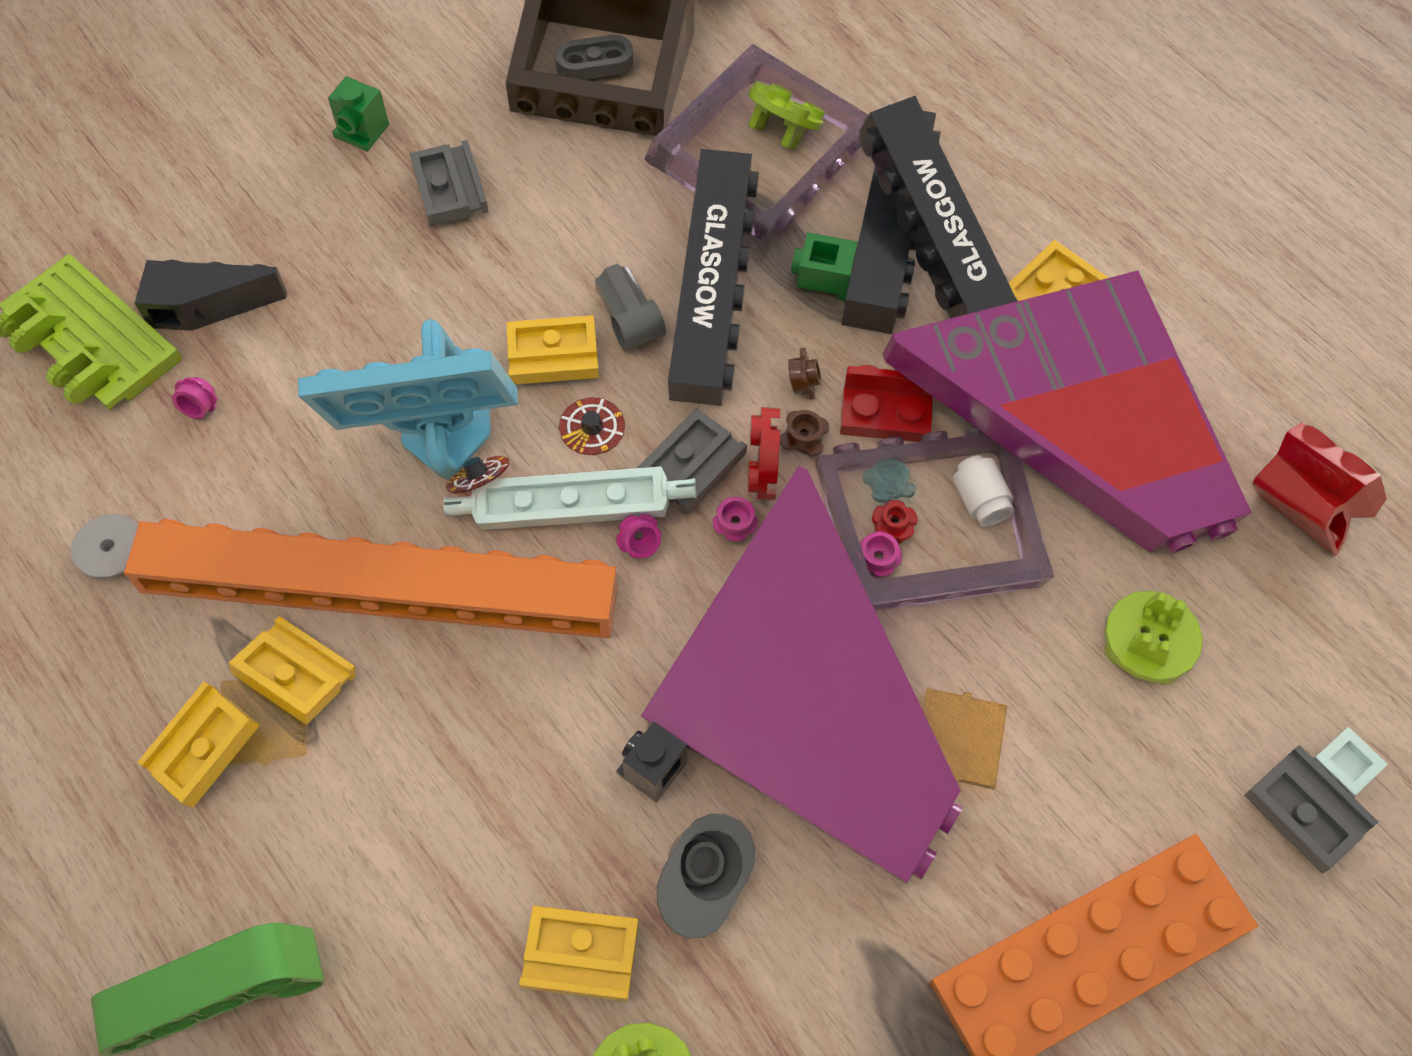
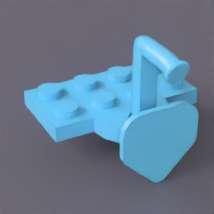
M433 319L424 321L421 328L422 356L414 357L411 359V362L393 365L373 362L366 364L363 369L351 371L324 369L317 372L316 376L298 378V397L333 428L341 430L382 424L391 430L401 432L403 446L444 479L455 477L463 468V464L471 459L489 438L491 433L490 409L518 405L517 387L491 351L475 348L462 351L458 346H455L442 326Z

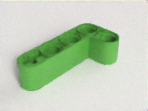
M266 923L254 926L95 994L91 998L99 1056H113L137 1050L261 997L289 998L321 987L325 981L314 929L286 923Z

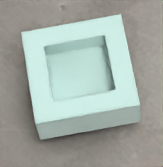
M1349 727L1342 731L1314 757L1353 797L1388 765Z

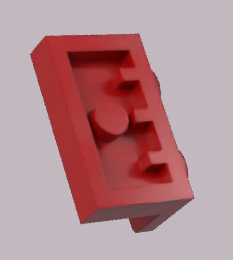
M872 365L848 366L843 386L840 435L929 443L932 430L933 396L897 370L879 369Z

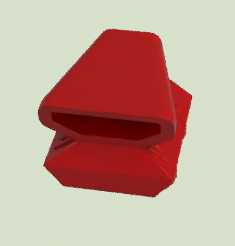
M1302 422L1286 432L1278 453L1258 473L1252 483L1257 495L1334 556L1339 553L1347 538L1351 518L1375 517L1387 500L1381 475L1376 473L1360 457L1336 446L1320 430L1313 426L1305 425Z

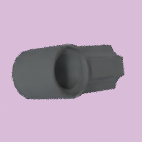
M619 264L605 268L603 273L595 279V284L600 297L611 315L613 331L621 348L627 351L666 336L665 323L657 304L652 299L647 301L630 268L622 267Z

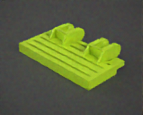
M67 254L0 303V309L2 310L0 314V337H9V346L17 353L21 352L22 354L24 352L27 353L33 347H37L40 344L56 360V364H52L48 368V372H46L47 375L45 377L47 381L55 388L65 387L62 393L72 404L75 403L77 405L86 401L88 397L90 398L95 395L110 410L124 398L128 402L183 360L178 350L71 254Z

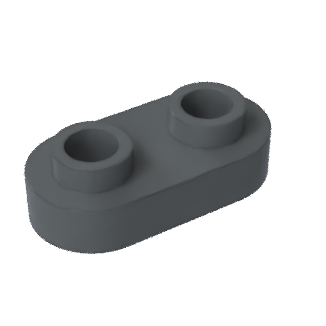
M605 35L566 41L556 49V69L560 76L583 80L620 75L627 72L633 65V46L627 38L621 35Z

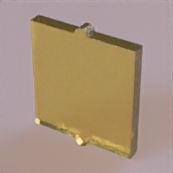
M240 679L221 681V694L229 698L260 725L228 766L259 762L261 765L266 766L270 763V760L307 755L306 724Z
M927 688L923 712L957 783L962 782L994 790L997 781L1007 705L972 698L970 692H964L963 695Z

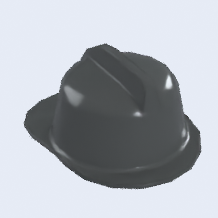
M708 814L695 820L673 842L668 854V860L662 869L657 884V906L662 920L674 933L687 939L704 938L717 931L727 919L755 864V846L751 833L740 820L727 814Z

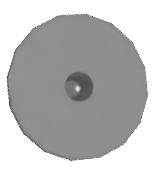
M118 514L102 515L89 521L78 531L72 542L71 556L75 566L85 575L94 578H110L123 573L138 525L129 517Z

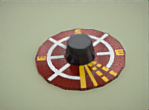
M589 397L577 400L566 408L559 422V432L562 441L569 449L583 455L594 456L607 453L618 445L625 431V420L622 412L614 403L603 398Z
M494 456L483 460L480 457L471 458L463 464L464 468L447 482L446 490L449 493L460 494L480 488L503 474L509 467L510 460L506 456Z

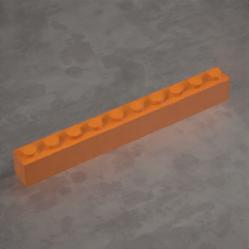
M162 519L159 523L139 521L124 570V574L140 593L610 639L618 589L616 566H608L599 560L589 559L581 563L560 561L558 558L549 555L522 558L514 557L507 552L498 550L480 554L466 552L454 546H443L438 550L419 548L413 543L404 541L394 542L392 545L375 544L360 537H349L344 541L326 539L321 535L309 532L300 533L299 536L281 535L266 528H255L252 532L239 531L215 523L207 524L205 527L187 526L172 519Z

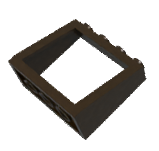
M525 0L505 82L510 111L524 115H534L664 138L694 35V0ZM549 22L662 40L651 91L532 71Z

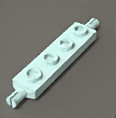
M660 466L482 480L474 485L471 496L445 497V505L443 506L446 517L472 514L480 530L624 520L630 515L639 517L641 514L651 515L652 517H665L669 500L697 498L695 478L667 481V477Z

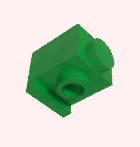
M345 76L328 97L336 123V128L332 131L333 137L368 152L389 126L381 91Z
M807 232L804 248H795L791 266V273L798 275L797 287L838 294V300L845 301L858 241Z

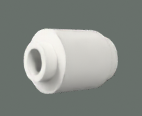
M981 455L967 458L958 465V471L953 476V482L972 519L978 520L981 527H989L1004 521L1013 514L1014 508L1011 504L1014 499L993 458H983Z

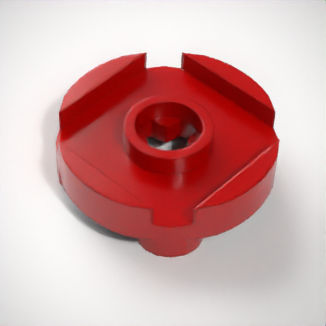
M761 407L760 415H751L750 445L758 446L757 461L748 462L747 488L748 492L756 493V500H776L775 489H767L768 484H777L780 430H777L778 426H771V418H780V408Z

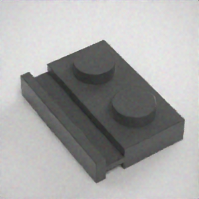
M467 140L461 141L462 146L450 148V145L447 144L409 153L430 226L471 217V212L482 210L483 214L489 212L486 197Z
M696 408L637 468L661 466L667 481L695 478L697 498L669 500L671 503L674 501L680 505L682 511L688 515L746 455L747 444L743 441L740 443L731 437V433Z
M1300 745L1292 750L1244 794L1322 874L1330 870L1378 823Z

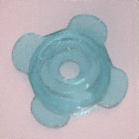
M891 459L881 460L874 465L873 469L866 470L863 473L862 480L865 484L870 485L873 491L872 498L877 502L887 503L900 497L911 498L915 494V485L908 482L909 470L899 461Z

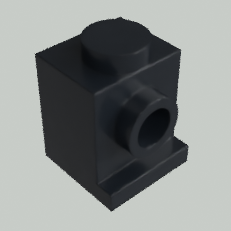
M653 722L645 733L637 731L629 739L622 751L623 763L616 772L657 803L687 764V744L656 722Z

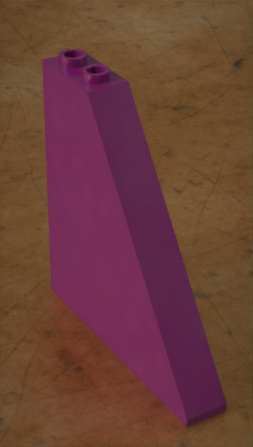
M799 465L648 703L641 717L650 725L656 722L687 744L688 749L901 882L907 884L912 875L922 880L937 852L928 847L938 829L948 834L963 809L962 806L954 802L961 789L808 470Z

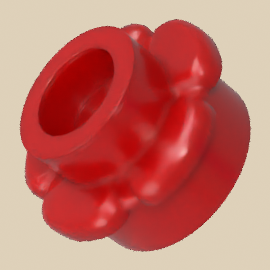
M888 500L884 506H877L872 514V522L875 524V532L888 533L899 544L914 534V526L918 523V517L914 509L911 507L907 508L903 501ZM896 517L899 519V522L893 523L891 518Z

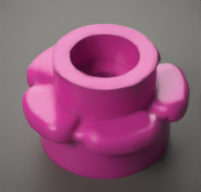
M186 377L184 380L176 382L172 401L175 407L184 415L200 419L208 411L213 412L215 410L217 397L214 388L206 380L198 377Z
M741 497L725 499L716 508L717 515L712 519L715 531L718 534H724L727 540L733 542L744 540L746 535H752L758 528V518L755 516L754 507L749 501ZM738 518L740 522L734 524L731 522V519Z
M641 514L639 517L635 515L626 517L620 523V533L616 536V543L619 549L624 553L628 552L633 558H647L653 555L661 543V531L657 528L658 523L656 519L647 514ZM642 532L641 538L636 539L635 534Z
M871 533L857 545L859 555L856 557V562L866 573L873 572L876 577H886L894 572V567H898L901 564L902 551L896 539L888 533ZM881 553L883 558L877 559L874 554Z

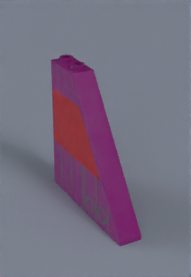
M1138 270L893 333L882 353L885 362L1150 553L1167 547L1170 553H1177L1198 543L1197 538L1209 535L1211 541L1225 538L1237 532L1238 527L1236 524L1252 513Z

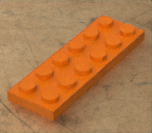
M1197 833L940 974L933 978L929 984L970 1056H1035L1259 926Z

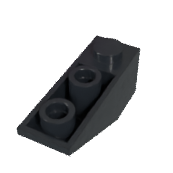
M173 259L166 261L146 260L134 303L143 319L154 329L193 331L285 299L287 291L277 267H268L262 264H254L252 266L231 265L221 262L193 263Z

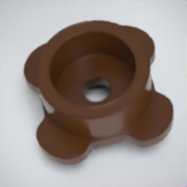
M805 347L800 348V357L788 360L790 382L795 394L808 392L809 399L813 400L816 397L814 386L821 385L820 367L817 359L809 360Z
M809 410L790 412L786 417V432L780 435V445L785 450L798 449L805 451L811 457L821 454L823 451L822 437L829 431L828 421ZM800 432H808V435L802 436Z

